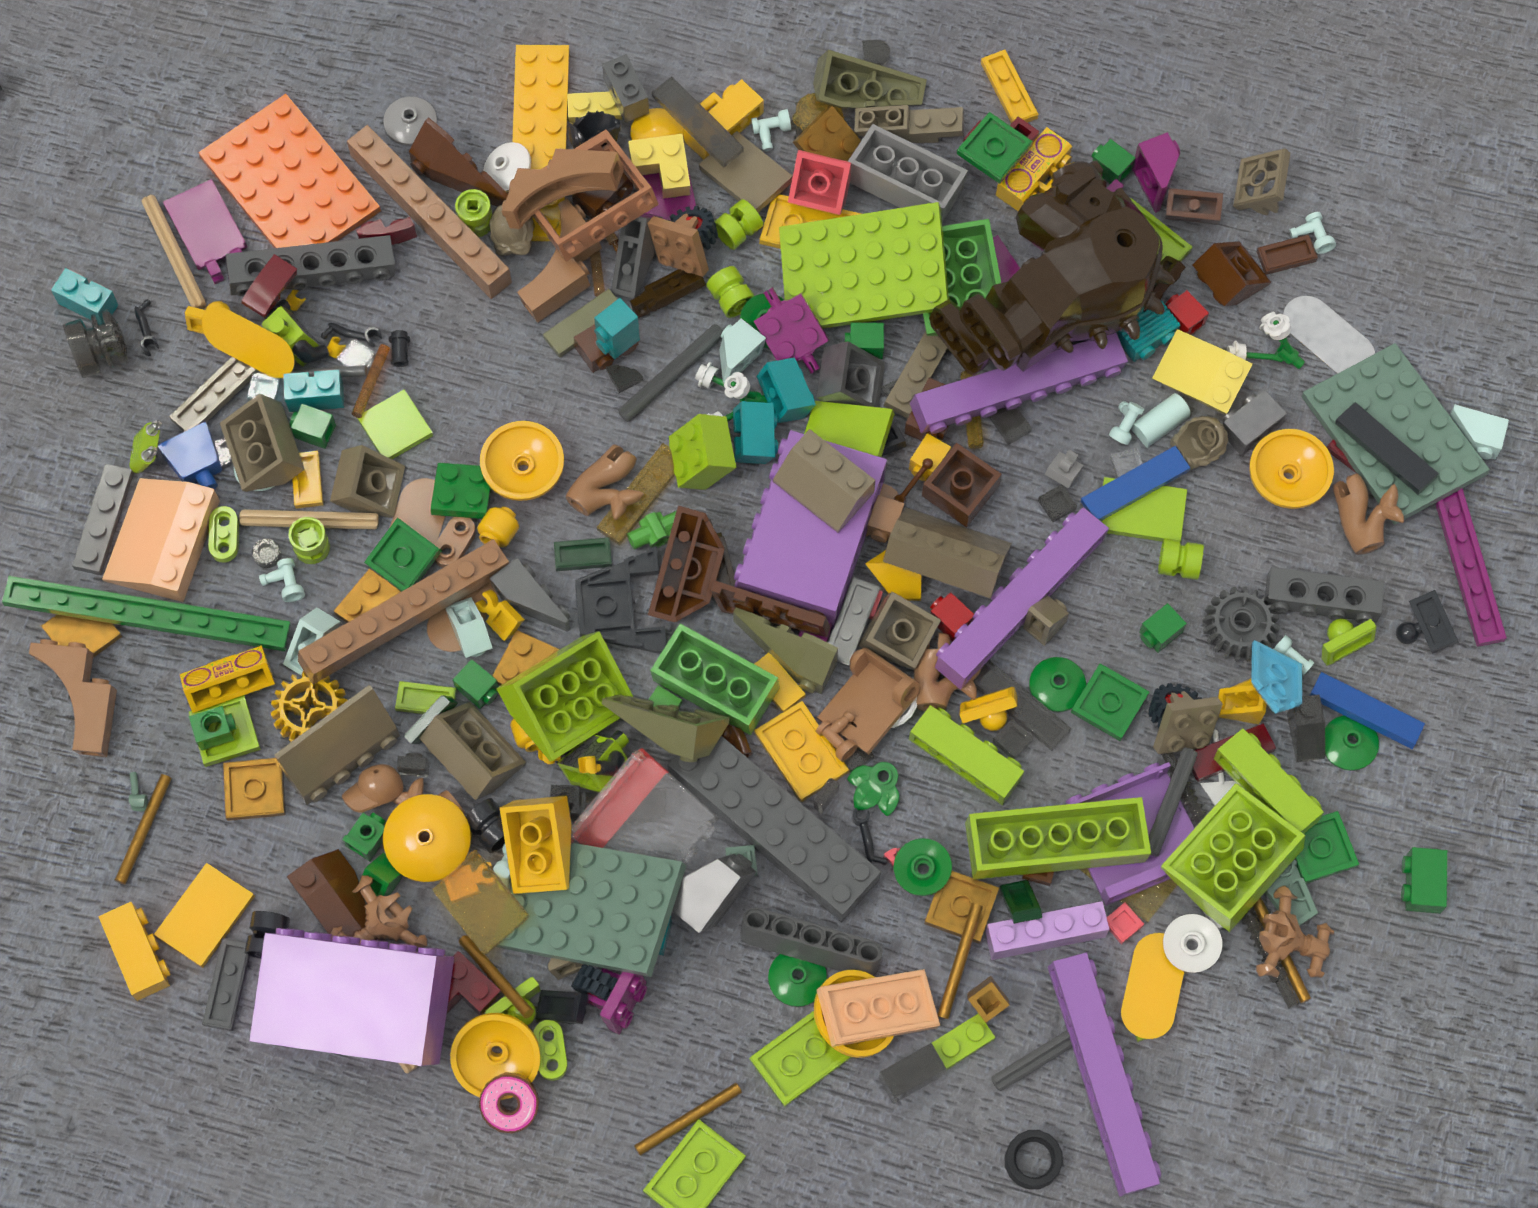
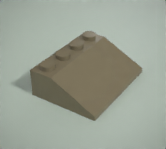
M906 507L897 519L890 534L883 562L991 598L1012 543Z
M369 684L274 755L287 780L308 805L312 801L315 803L324 798L327 790L333 785H340L348 780L351 776L350 773L359 766L360 768L367 766L379 751L391 748L397 742L400 734L377 694Z

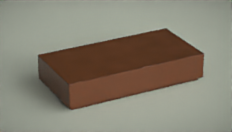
M1309 234L1258 247L1256 251L1265 275L1314 263L1318 259Z

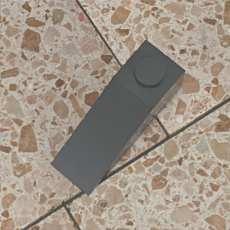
M644 213L621 228L611 288L613 294L633 299L638 297L655 254V247L647 223L653 216L662 219L663 217Z

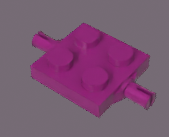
M773 287L765 291L763 294L770 303L771 308L766 314L754 320V323L760 333L766 337L765 341L776 360L795 357L796 361H804L810 374L818 370L820 367L812 353L817 347L828 342L829 338L802 292L789 300L780 301Z

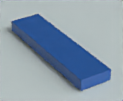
M1174 446L1082 497L1080 502L1087 511L1102 521L1190 471V466L1177 447Z
M1323 672L1320 673L1308 697L1410 749H1413L1425 725V723Z

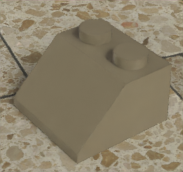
M363 445L344 449L341 451L330 502L351 512L377 513L378 516L392 518L395 514L405 466Z
M891 592L882 600L858 646L870 649L886 661L914 670L941 620L896 593Z

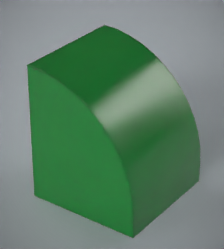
M384 852L371 862L362 874L373 878L370 886L376 896H389L403 877L391 865Z

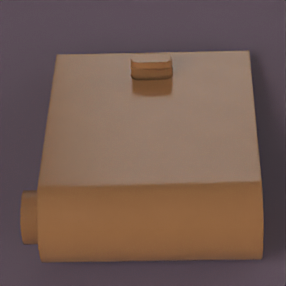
M862 648L855 651L850 658V670L853 675L817 718L821 722L829 720L833 724L846 711H849L855 719L852 723H848L839 734L847 740L854 741L859 749L869 755L915 700L920 690V684L870 649Z

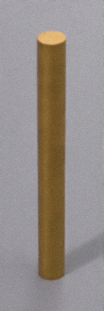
M164 774L160 775L117 873L116 882L126 884L171 782V777Z
M1260 897L1253 905V908L1265 929L1266 924L1263 923V918L1269 912ZM1290 954L1284 960L1279 959L1300 1003L1310 1000L1311 997Z
M971 904L937 1014L939 1017L949 1019L983 909L981 905Z
M463 935L459 939V944L524 1018L531 1017L534 1013L531 1006L468 935Z
M734 1083L635 1144L634 1147L638 1154L641 1156L742 1093L737 1083Z

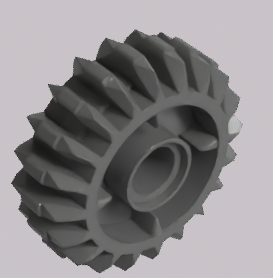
M1234 586L1231 588L1230 594L1223 590L1220 592V598L1216 596L1212 598V605H1207L1205 609L1208 615H1204L1202 622L1207 625L1203 629V634L1210 635L1207 639L1208 644L1216 643L1215 653L1223 649L1225 651V659L1230 654H1234V659L1237 662L1243 655L1248 662L1252 659V642L1254 640L1270 648L1272 647L1270 643H1275L1277 640V636L1274 633H1278L1280 630V625L1276 624L1279 620V614L1272 613L1275 609L1274 604L1266 605L1267 596L1259 599L1257 597V589L1252 594H1248L1246 586L1239 593ZM1243 620L1248 627L1239 628L1234 621Z

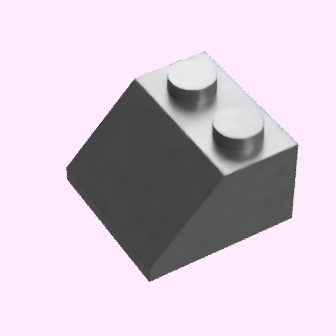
M848 341L825 347L816 398L824 402L879 407L885 362Z

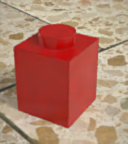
M1188 290L1180 296L1178 294L1173 295L1166 302L1167 309L1170 310L1180 323V331L1192 335L1206 324L1209 312Z
M951 592L945 598L940 596L930 606V614L941 620L937 628L941 632L948 634L952 642L956 639L954 635L963 624L969 626L974 620V613Z

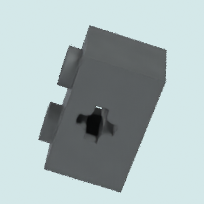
M627 54L602 63L603 80L624 122L626 123L648 114V96Z

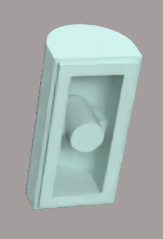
M1174 393L1136 420L1131 430L1148 448L1190 418L1191 412L1185 400L1180 395Z

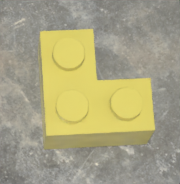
M682 134L628 141L630 160L642 175L660 174L663 199L690 195V180Z

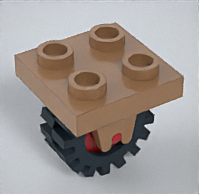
M689 206L685 207L686 211L684 212L679 209L677 216L672 214L670 216L671 220L653 216L647 224L659 263L703 277L709 271L703 248L709 250L711 248L710 244L714 245L716 243L715 238H718L712 213L710 211L707 212V208L704 207L700 210L699 206H694V209L691 210Z

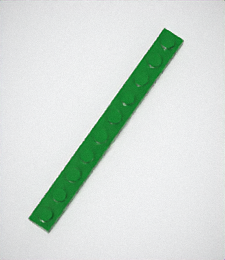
M8 576L2 599L3 605L8 607L254 647L262 646L266 649L285 651L291 626L290 621L14 576Z

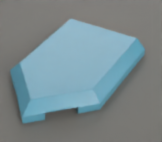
M1254 640L1252 642L1251 673L1253 687L1275 714L1300 706L1302 704V664Z

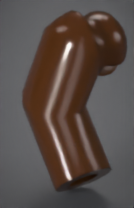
M727 725L721 736L744 756L750 757L752 751L744 731Z

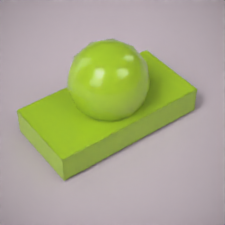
M1340 618L1331 622L1327 629L1330 641L1323 644L1321 659L1326 666L1372 643L1375 640V623L1372 619H1369L1354 628L1353 624L1347 619Z
M530 977L515 988L534 1010L531 1017L524 1018L506 996L485 1010V1014L503 1013L521 1020L526 1025H530L536 1016V1008L529 999L541 991L539 984L534 977Z

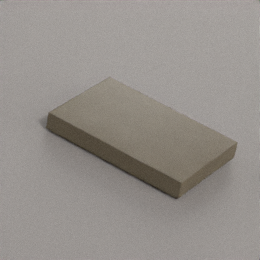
M738 131L699 164V169L737 201L741 199L748 201L758 213L792 183L793 178L789 172Z

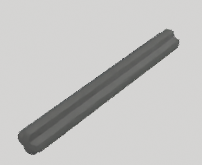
M713 324L618 410L619 415L627 422L632 420L721 340L723 330L717 324Z

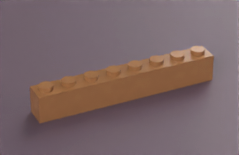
M368 125L347 140L351 157L490 299L494 298L512 283L509 268Z
M493 539L298 651V663L311 683L315 684L491 582L490 577L508 565L509 561Z

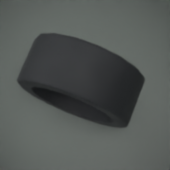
M1027 1130L1018 1134L1010 1142L1005 1154V1168L1009 1177L1018 1186L1026 1189H1041L1050 1185L1059 1175L1063 1164V1154L1058 1142L1050 1134L1041 1130ZM1026 1143H1040L1048 1149L1051 1155L1050 1168L1040 1177L1024 1175L1016 1164L1017 1152Z

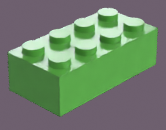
M681 623L650 670L654 682L708 712L729 717V724L749 735L752 734L780 689L778 677Z

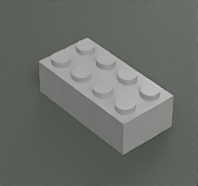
M874 124L871 125L848 162H851V184L899 208L939 202L941 205L942 223L962 193L968 170Z

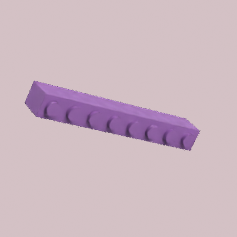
M1117 333L1107 335L1108 342L1104 349H1100L1095 341L1088 340L1073 345L1074 349L1071 353H1067L1063 349L1053 351L1024 372L1015 363V365L1005 371L995 369L915 394L909 404L921 434L931 431V434L939 433L945 430L947 425L953 423L961 426L970 422L972 417L981 415L982 418L994 415L998 409L1004 407L1007 410L1019 407L1023 401L1029 399L1032 402H1037L1046 398L1047 394L1056 391L1057 394H1062L1071 390L1074 385L1081 383V386H1087L1096 382L1099 377L1106 376L1108 379L1119 375L1128 360Z
M1084 507L1077 514L1072 512L1062 525L1064 527L1059 533L1053 531L1045 541L1046 546L1041 551L1036 549L1027 559L1029 564L1023 570L1020 567L1017 568L1009 578L1010 583L1005 588L1000 586L991 597L993 601L987 607L982 605L973 615L974 620L969 626L963 624L954 635L956 639L950 645L946 642L938 650L935 668L960 690L1025 623L1028 609L1047 595L1050 597L1104 541L1109 528Z
M1087 952L1053 961L1048 966V971L1067 1031L1070 1035V1041L1119 1197L1153 1188L1160 1184V1168L1158 1163L1152 1160L1149 1150L1152 1148L1149 1134L1143 1131L1140 1122L1142 1120V1111L1137 1102L1134 1103L1131 1094L1133 1083L1128 1073L1125 1074L1122 1062H1124L1123 1051L1120 1045L1115 1043L1113 1037L1115 1033L1112 1018L1107 1016L1105 1012V995L1102 988H1098L1095 980L1097 976L1096 966L1092 959L1089 960Z

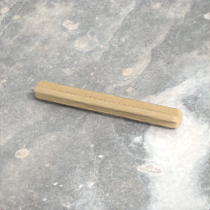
M154 195L144 197L142 204L191 307L204 308L206 306L205 299Z
M241 510L239 515L240 525L291 527L293 522L302 517H313L319 520L324 528L377 529L379 526V516L377 513Z

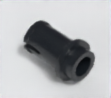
M392 331L389 337V342L391 343V365L394 367H405L409 364L408 343L410 342V337L406 331Z

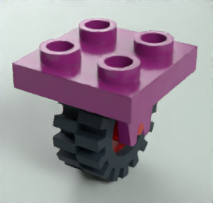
M582 964L571 985L575 991L588 994V1003L602 1010L600 1017L607 1028L620 1035L623 1028H628L633 1019L634 1013L632 1010L637 1002L640 1003L647 992V982L643 975L622 972L619 975L605 968L601 970L595 969L593 966Z

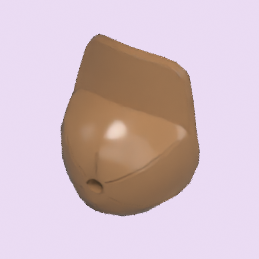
M387 764L374 765L361 772L358 782L342 794V799L353 811L363 813L395 800L403 791V781L397 770Z

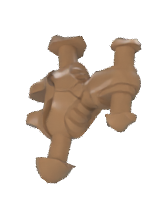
M362 875L359 884L352 892H361L367 902L364 905L366 908V927L362 928L361 931L356 930L353 937L360 938V944L361 939L374 940L377 938L379 940L381 938H388L396 942L401 939L406 944L417 946L416 950H418V947H427L428 940L426 935H419L417 937L407 930L409 927L408 917L413 908L409 905L403 909L396 902L401 896L398 892L389 896H376L370 886L373 878ZM342 926L333 928L330 933L332 937L346 936L342 931Z
M1281 886L1273 894L1275 899H1280L1279 911L1266 914L1263 918V923L1266 925L1264 931L1259 933V940L1263 949L1269 954L1264 963L1256 965V972L1260 977L1268 975L1277 978L1280 972L1275 967L1279 959L1284 960L1290 953L1297 950L1300 952V955L1312 958L1310 968L1306 969L1310 977L1322 978L1325 974L1321 971L1323 961L1330 955L1328 940L1330 934H1334V930L1327 923L1317 925V938L1311 934L1304 935L1299 927L1296 915L1291 914V900L1298 898L1286 886Z

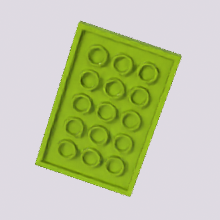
M939 202L779 227L785 300H789L802 292L823 329L851 325V323H864L931 313L934 307L949 299L941 205Z

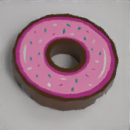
M506 1072L495 1076L486 1083L480 1094L479 1108L482 1118L491 1128L503 1133H515L524 1130L533 1122L539 1110L540 1099L533 1083L528 1078L519 1073ZM511 1095L515 1097L518 1103L517 1107L513 1110L505 1109L501 1104V1099L504 1096Z

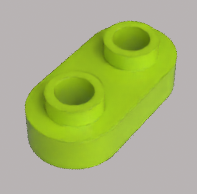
M221 506L214 509L209 517L208 548L216 561L226 563L233 560L238 553L239 519L232 508ZM222 521H230L227 526H220ZM224 546H228V547H229V550H228L227 552H225V553H221V552H220V549H221L222 547H224Z
M544 1020L537 1024L533 1032L540 1047V1065L538 1070L543 1078L555 1081L562 1078L568 1068L564 1035L561 1026L557 1022ZM551 1032L554 1034V1039L547 1042L543 1039L544 1034ZM551 1061L558 1063V1068L554 1071H550L547 1068Z

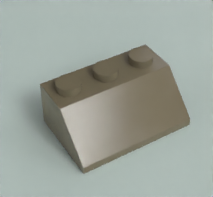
M259 393L220 422L242 491L248 492L284 485L305 470L281 402Z
M810 429L793 446L773 478V483L837 533L873 495L875 490V479Z
M471 702L436 715L419 738L475 800L493 793L526 764L524 759Z

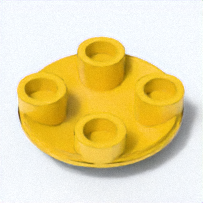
M662 108L649 109L648 114L634 119L630 130L631 140L675 134L683 135V125L678 116L673 112Z

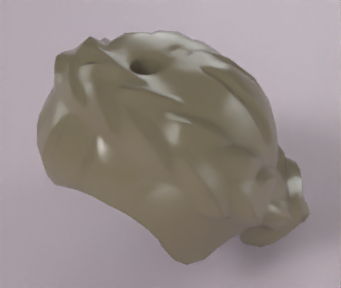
M502 205L496 208L490 219L491 240L494 243L497 255H526L529 252L535 227L532 216L521 229H513L509 227L506 218L502 215Z
M1208 416L1194 417L1180 428L1179 432L1171 439L1170 444L1172 447H1177L1190 466V470L1199 466H1207L1224 454L1228 443V432L1216 418Z

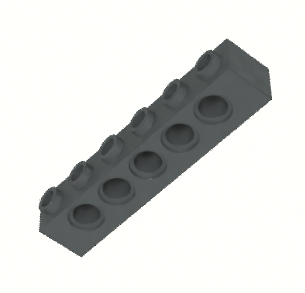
M390 235L226 254V267L231 296L238 295L244 297L256 279L255 276L250 274L252 272H261L274 254L297 268V275L285 289L303 290L307 287L318 285L330 287L336 283L344 282L356 284L362 280L370 279L383 281L395 275V261ZM363 259H368L371 261V263L363 264L360 261ZM340 262L343 263L344 266L335 267L332 264ZM312 265L317 268L315 270H308L305 267Z

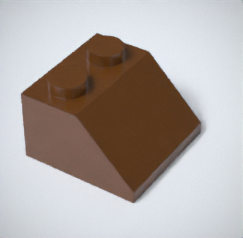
M1240 241L1214 243L1192 264L1197 271L1198 278L1213 291L1214 299L1223 306L1237 305L1271 283Z

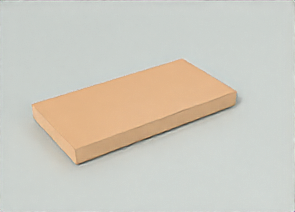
M925 969L823 986L816 990L832 1047L936 1029L940 1026Z

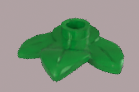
M879 762L873 767L859 766L850 773L847 780L854 786H857L853 797L854 807L857 810H866L878 805L886 816L893 813L900 798L898 789L895 786L899 777L896 767L888 762ZM881 771H887L889 774V778L885 782L879 780V773Z

